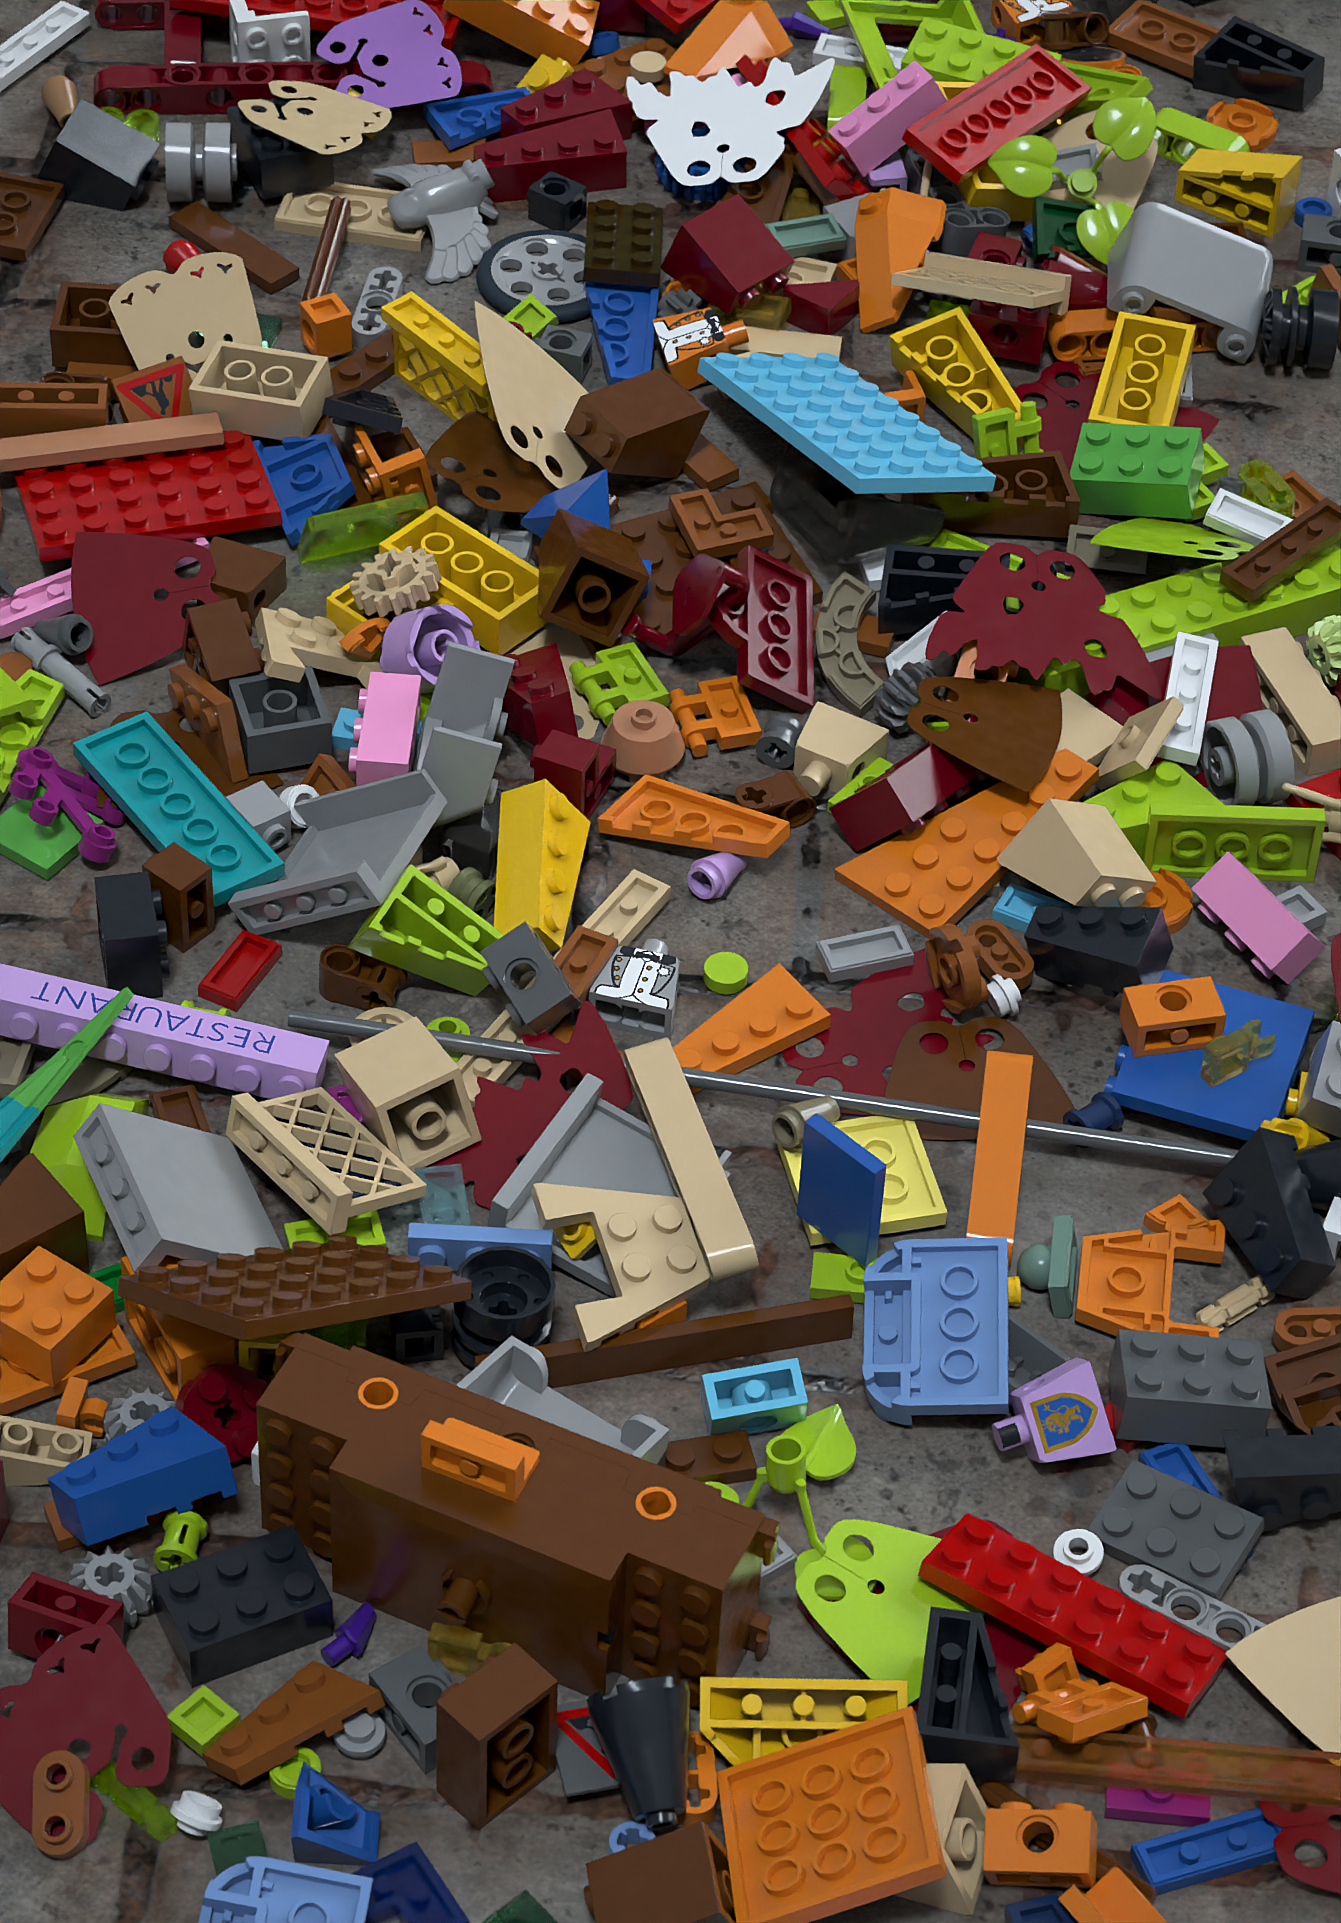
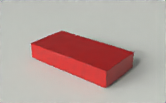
M242 930L199 983L198 997L237 1012L281 958L282 945Z

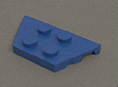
M331 433L312 435L308 438H283V446L263 447L261 440L253 441L281 509L282 526L291 546L299 543L356 493Z

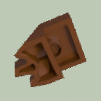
M1341 1333L1264 1357L1267 1380L1281 1412L1295 1426L1308 1435H1311V1427L1341 1426Z

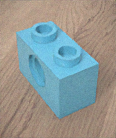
M798 1358L702 1375L700 1400L708 1435L746 1430L747 1435L791 1427L799 1421L806 1420L808 1400Z

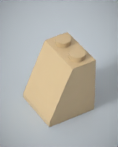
M1049 798L997 857L1002 866L1074 906H1140L1144 902L1146 894L1157 883L1111 814L1102 805Z
M417 1016L334 1054L347 1093L358 1112L362 1115L370 1132L413 1172L482 1140L460 1068Z
M927 1763L947 1877L893 1895L958 1914L973 1915L985 1876L983 1872L987 1806L965 1764Z

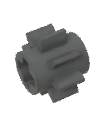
M682 288L678 291L671 290L660 299L657 305V315L661 318L701 310L699 305L703 300L690 289L687 292Z

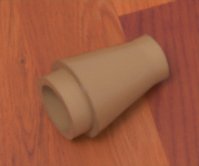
M57 75L44 82L41 98L63 129L78 105L77 88L67 77Z

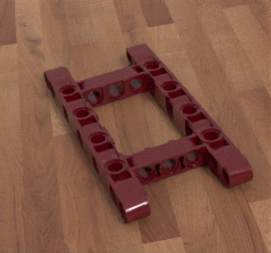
M95 0L96 20L101 25L112 28V30L164 29V65L109 66V68L102 69L95 75L93 82L94 106L110 115H226L227 108L238 106L240 100L274 99L276 96L271 93L268 83L277 80L307 82L332 90H336L341 79L348 75L360 76L376 83L378 87H384L386 84L384 81H378L363 74L358 61H348L342 64H335L330 61L202 63L201 31L205 30V28H230V17L225 18L215 14L187 12L183 9L170 8L169 0ZM463 20L462 25H470V23ZM383 55V60L372 62L376 66H384L389 60ZM444 61L438 63V65L448 67V65L444 64ZM458 61L462 73V84L457 96L388 109L391 112L424 110V104L492 93L491 72L487 66L481 63ZM449 77L442 84H445L448 88H451V86L449 85L451 77ZM360 85L350 86L363 94L364 89ZM289 86L281 88L282 91L287 93L297 92L295 88ZM313 97L301 98V100H311V101H316V100H317L316 98H313Z

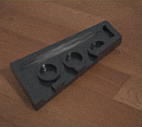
M356 387L326 397L322 414L333 416L332 423L348 428H355L356 425L364 424L400 434L403 417L401 412L398 411L399 408L396 406L393 397Z

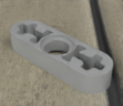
M378 267L369 273L352 320V342L358 348H363L391 329V326L381 319V310L369 309V307L384 306L402 296L403 276L399 270L392 267ZM384 286H386V291L380 290Z

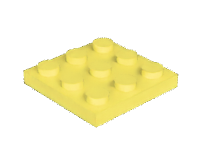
M875 1115L832 1123L887 1165L879 1235L946 1225L948 1212L914 1120ZM776 1140L796 1203L798 1204L802 1148H785ZM802 1219L811 1246L832 1243V1241Z

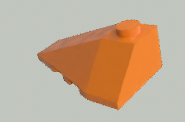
M719 0L664 65L663 73L670 75V72L678 71L684 76L691 75L704 82L708 77L716 76L722 67L726 68V70L738 68L735 63L745 53L754 61L762 59L767 64H770L773 58L780 60L791 53L793 44L766 0Z
M892 187L878 193H870L859 200L855 220L857 278L860 283V329L864 334L898 321L913 288L891 285L892 273L924 267L925 252L930 242L938 241L943 231L947 207L943 200Z

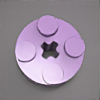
M446 604L429 606L397 615L387 627L383 637L382 655L379 661L380 668L383 673L421 675V693H433L449 641L480 650L479 640L474 641L470 629L474 626L467 615L461 610Z

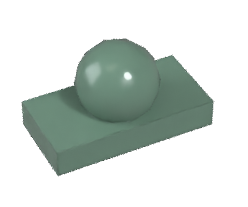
M832 213L764 224L791 257L801 256L817 259L819 253L844 249L847 240Z
M1071 1215L1054 1216L1052 1247L1044 1244L1030 1246L1020 1254L1017 1261V1273L1025 1285L1036 1290L1048 1288L1054 1318H1070L1071 1314H1073L1078 1242L1074 1220L1071 1218Z

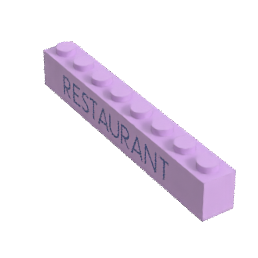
M0 963V1036L61 1049L120 991ZM134 995L86 1056L274 1099L321 1086L325 1076L329 1040Z

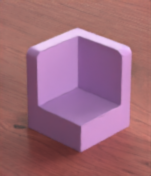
M895 151L865 177L861 175V181L872 192H880L882 187L886 189L892 187L907 191L908 176L899 151Z

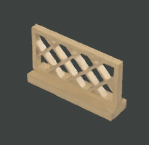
M929 252L925 253L924 267L892 273L891 285L919 289L923 292L970 300L978 299L1031 309L1051 305L1050 313L1063 315L1068 312L1072 275Z
M322 1087L262 1102H257L248 1092L232 1096L225 1135L329 1235L346 1231L349 1217L425 1197L427 1184ZM317 1105L325 1113L316 1112L303 1108ZM274 1117L287 1119L289 1123L277 1121ZM300 1122L322 1128L319 1131L297 1126L295 1123ZM328 1129H331L339 1132H344L349 1134L352 1138L327 1133ZM300 1141L315 1144V1148L304 1146ZM322 1146L332 1149L348 1152V1154L346 1156L329 1151L321 1150ZM354 1154H358L367 1157H372L379 1163L355 1158L353 1156ZM326 1166L342 1169V1172L330 1171ZM351 1171L375 1178L372 1181L348 1175V1172ZM385 1179L398 1182L402 1186L381 1183L380 1180ZM352 1191L368 1195L352 1198Z

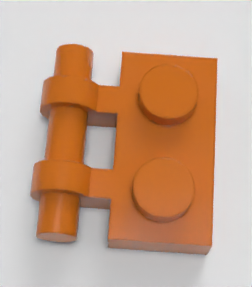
M738 675L697 682V694L686 696L685 691L680 688L672 690L669 694L671 701L670 711L675 721L681 725L682 729L680 732L685 746L690 748L692 754L696 757L704 756L708 752L707 740L716 739L720 750L754 745L762 735V730L742 684L738 683ZM705 714L707 719L697 721L695 716Z
M1074 1678L1060 1683L1055 1691L1039 1690L1026 1695L1023 1702L1013 1705L1012 1715L1019 1724L1032 1721L1037 1724V1727L1057 1735L1058 1739L1064 1743L1080 1744L1087 1742L1089 1737L1105 1731L1121 1730L1126 1727L1127 1723L1147 1717L1148 1697L1114 1682L1099 1686L1098 1682L1093 1678L1084 1681Z

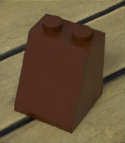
M657 368L580 396L564 431L610 473L677 479L710 410L664 369Z
M558 508L540 542L537 611L539 618L612 648L650 579V575L631 539Z
M33 1153L25 1156L0 1185V1281L37 1246H41L84 1273L89 1274L84 1210Z
M703 1820L586 1863L589 1885L584 1887L583 1892L587 1907L592 1916L595 1917L596 1923H736L727 1850Z

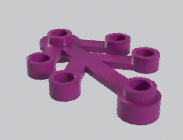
M31 747L30 749L21 750L16 758L17 772L12 777L8 787L9 792L17 798L29 800L33 798L37 786L44 785L47 791L42 798L34 800L29 811V817L38 824L52 825L60 805L83 833L78 844V851L91 861L98 863L108 862L117 845L115 832L106 825L95 824L85 810L101 816L105 821L114 825H123L127 815L120 808H113L110 805L113 801L112 798L106 799L104 808L97 807V789L103 788L97 784V781L90 773H86L85 777H82L60 767L53 755L44 748Z

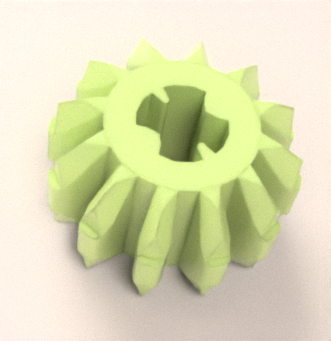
M1332 615L1322 618V621L1315 622L1314 626L1308 628L1309 640L1306 641L1310 654L1308 658L1311 660L1313 668L1318 669L1323 683H1328L1331 687L1336 686L1338 674H1341V615Z

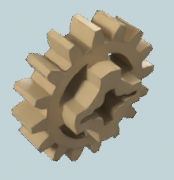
M407 546L400 553H397V550L393 548L382 555H375L376 561L373 563H362L363 572L353 573L354 582L349 583L359 610L364 609L368 616L378 611L379 617H384L389 611H394L397 616L401 612L409 610V608L412 610L416 609V602L419 600H430L428 592L438 591L439 586L437 582L442 580L432 553L426 554L424 548H420L413 553L411 546Z

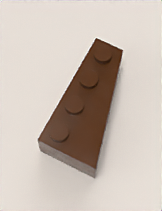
M1060 450L978 458L982 462V466L996 476L993 491L902 493L901 505L910 529L942 531L945 528L955 532L1068 538L1070 524L1078 525L1081 502Z

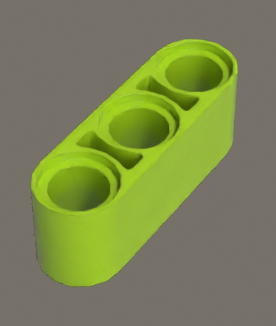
M834 65L830 76L827 137L831 140L833 139L828 130L866 100L867 67Z
M1165 107L1156 113L1154 138L1157 142L1158 156L1184 165L1199 148L1249 152L1247 141L1237 133L1174 108Z

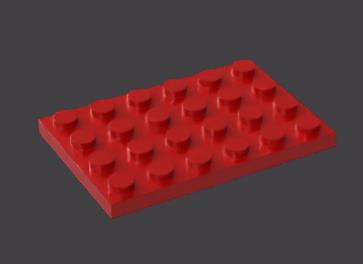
M237 430L223 432L224 444L218 446L12 471L13 480L40 562L71 558L76 532L125 533L188 540L282 525L281 509L251 436Z

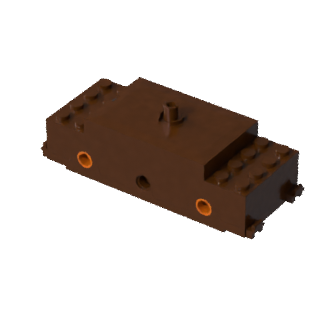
M290 1332L285 1340L281 1338L279 1341V1347L275 1353L276 1371L278 1373L256 1404L262 1528L271 1533L293 1525L304 1546L312 1548L323 1557L332 1558L333 1592L362 1604L365 1601L369 1602L376 1610L489 1656L495 1653L500 1654L513 1643H516L558 1681L559 1685L589 1697L601 1690L603 1696H609L621 1675L630 1678L632 1681L656 1677H674L676 1687L683 1679L688 1680L690 1706L700 1707V1677L733 1678L749 1649L755 1651L757 1659H761L767 1654L768 1642L770 1641V1628L768 1627L771 1624L772 1616L758 1611L762 1564L764 1566L771 1565L776 1559V1550L778 1548L777 1532L780 1528V1522L766 1517L764 1513L721 1497L722 1490L354 1345L349 1351L304 1333L303 1335L298 1332ZM455 1418L538 1450L540 1452V1461L516 1502H511L421 1467V1434L429 1421L432 1420L443 1425L446 1419Z

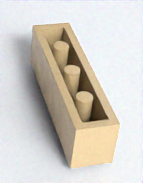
M1286 627L1241 637L1239 645H1250L1260 686L1263 710L1270 709L1282 722L1291 744L1292 754L1305 774L1309 776L1341 768L1340 703L1335 695H1331L1323 683L1318 669L1313 668L1304 655L1302 645L1294 640Z

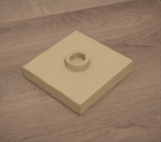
M1172 696L1129 717L1098 767L1099 780L1095 785L1100 790L1107 789L1148 770L1184 710L1183 707L1185 705Z

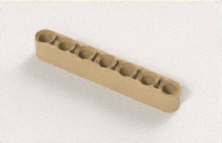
M665 1037L623 1050L632 1085L677 1197H682L711 1281H720L758 1269V1257L751 1235L669 1038Z

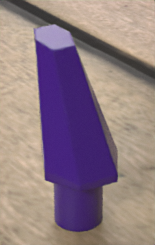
M794 11L793 16L790 18H777L784 31L794 32L796 38L818 41L821 33L832 35L829 28L798 11Z
M365 1601L334 1631L336 1639L321 1649V1655L328 1665L334 1666L349 1654L352 1657L362 1654L377 1617L374 1608L369 1602Z

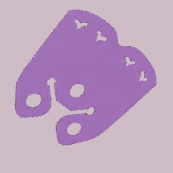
M406 0L344 21L334 26L318 44L316 49L318 56L332 63L342 64L350 61L359 45L358 40L362 38L367 39L368 42L362 47L357 60L363 74L378 81H384L386 83L385 86L378 87L376 83L360 76L348 75L341 79L335 91L349 95L348 88L350 86L360 85L363 87L364 92L356 98L385 108L454 97L460 92L462 84V73L458 59L454 53L441 45L445 33L443 25L436 13L421 0ZM414 7H416L417 11L422 13L423 16L413 15L412 13L414 12ZM430 25L431 27L429 30L433 33V35H429V33L424 32L423 30H425L427 26ZM334 42H342L345 44L346 49L342 53H333L330 50V45ZM377 55H385L389 61L384 66H376L372 60ZM441 57L444 58V64L448 65V67L438 65ZM449 77H451V81L449 82L451 88H448L445 84H442Z

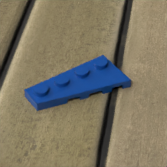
M583 281L608 385L610 386L651 371L655 333L652 320L656 319L659 287Z

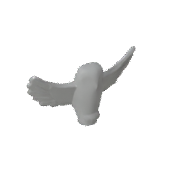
M481 158L473 163L468 159L464 161L462 167L453 170L447 165L418 164L373 169L372 175L395 180L407 187V189L386 201L389 213L401 229L419 228L427 225L430 229L433 245L431 261L425 274L427 282L431 284H438L443 281L453 282L460 276H468L472 272L473 265L478 264L483 257V253L491 248V243L487 238L489 230L482 223L483 219L478 212L494 220L499 214L493 207L492 200L488 198L487 189L495 186Z

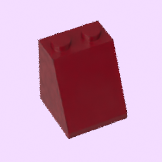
M737 194L681 224L661 265V269L726 314H729L740 307L743 309L751 307L759 300L761 295L768 291L774 294L781 290L783 285H786L789 281L787 276L795 261L743 198Z

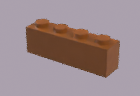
M0 382V439L110 425L108 384Z

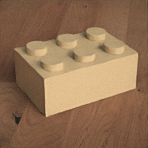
M217 340L188 389L193 415L217 412L223 431L237 430L247 435L278 440L288 437H310L322 416L325 398L333 395L328 357Z

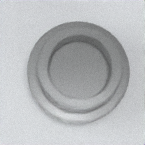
M361 1709L343 1719L344 1729L333 1734L336 1746L344 1755L351 1759L363 1760L373 1756L383 1745L385 1725L377 1714L373 1712L369 1715L365 1709Z

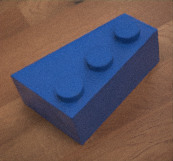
M173 1406L153 1414L147 1421L123 1435L112 1438L104 1446L79 1460L69 1463L66 1468L47 1478L61 1525L87 1546L148 1525L147 1516L176 1507L178 1514L192 1510L193 1505L191 1501L221 1491L223 1498L238 1493L226 1446Z

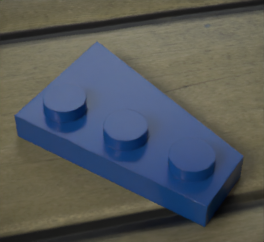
M527 87L428 103L424 104V118L449 150L500 131L501 108L532 93Z

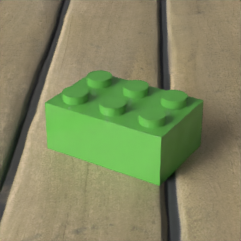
M1083 422L1070 471V477L1081 501L1079 513L1192 519L1205 464L1201 428Z

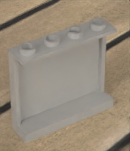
M420 769L296 802L294 808L305 821L308 828L284 862L285 876L272 881L270 884L235 892L228 905L248 932L256 935L380 906L448 801L426 770Z
M587 1073L492 1200L487 1226L543 1230L531 1196L533 1184L536 1183L677 1197V1194L649 1125L601 1099L600 1095L604 1081ZM725 1150L719 1160L727 1180L730 1182L732 1174L727 1169L732 1153ZM553 1231L552 1263L609 1296L616 1298L599 1245L596 1243L580 1259H571Z
M101 1103L98 1104L74 1134L75 1142L134 1272L139 1273L140 1267L158 1266L166 1255L186 1260L194 1259L213 1262L216 1261L217 1255L223 1253L249 1256L254 1255V1250L259 1247H275L284 1250L229 1138Z

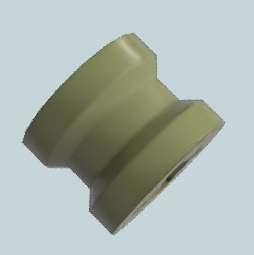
M473 867L465 868L459 872L449 886L448 892L484 920L494 912L496 882L490 879L485 881L481 872Z

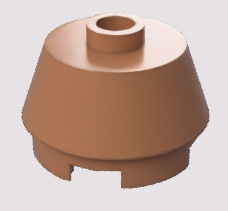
M649 700L631 701L619 707L600 742L602 745L616 749V770L629 776V783L635 784L645 774L664 780L666 772L672 770L674 766L678 768L685 751L684 739L671 711L664 705Z

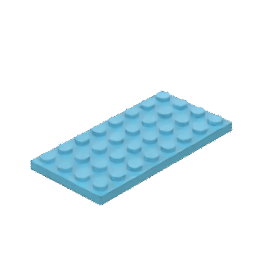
M718 353L716 357H700L697 371L699 374L855 494L993 491L996 476L984 468L980 460L966 455L961 451V447L958 444L944 439L940 436L939 430L922 423L917 414L903 409L899 406V402L896 399L885 396L879 391L877 385L863 380L859 377L858 371L844 366L835 355L818 353L816 357H804L796 353H785L783 357H771L763 353H751L750 357H737L729 353Z

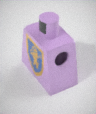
M1080 1358L1071 1359L1010 1393V1400L1015 1416L992 1424L993 1435L1000 1451L1003 1452L1024 1444L1029 1459L1039 1463L1097 1455L1117 1450L1091 1363Z

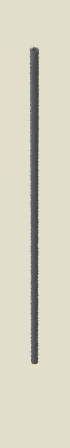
M290 1009L288 1016V1027L367 1039L396 1026V1024ZM428 1029L443 1049L447 1051L534 1064L537 1063L530 1053L561 1054L547 1049L526 1046L524 1043ZM622 1058V1061H623L624 1066H625V1068H626L628 1077L630 1078L629 1073H628V1070H627V1067H626L625 1059ZM681 1067L689 1087L795 1103L828 1095L835 1099L841 1110L975 1130L979 1128V1111ZM1033 1119L1026 1120L1025 1137L1222 1167H1225L1239 1151Z

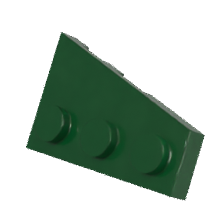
M1036 197L1032 203L1033 264L1043 263L1044 259L1049 261L1053 259L1055 253L1048 251L1052 244L1063 247L1081 259L1094 258L1081 245L1076 233V224L1082 212L1095 209V207L1088 204L1047 197Z

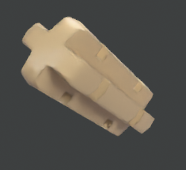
M1257 1275L1247 1281L1249 1286L1243 1284L1214 1302L1215 1306L1210 1304L1198 1311L1195 1325L1218 1327L1220 1332L1224 1329L1223 1324L1224 1326H1230L1256 1310V1304L1262 1306L1274 1299L1275 1293L1271 1292L1261 1276Z

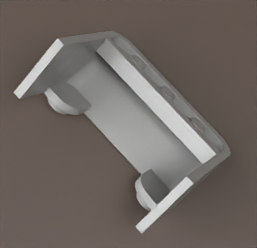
M448 642L420 733L412 772L425 769L448 801L431 829L481 812L484 804L492 805L498 780L492 779L502 749V744L494 742L493 738L494 736L502 738L508 713L502 712L501 709L515 659Z

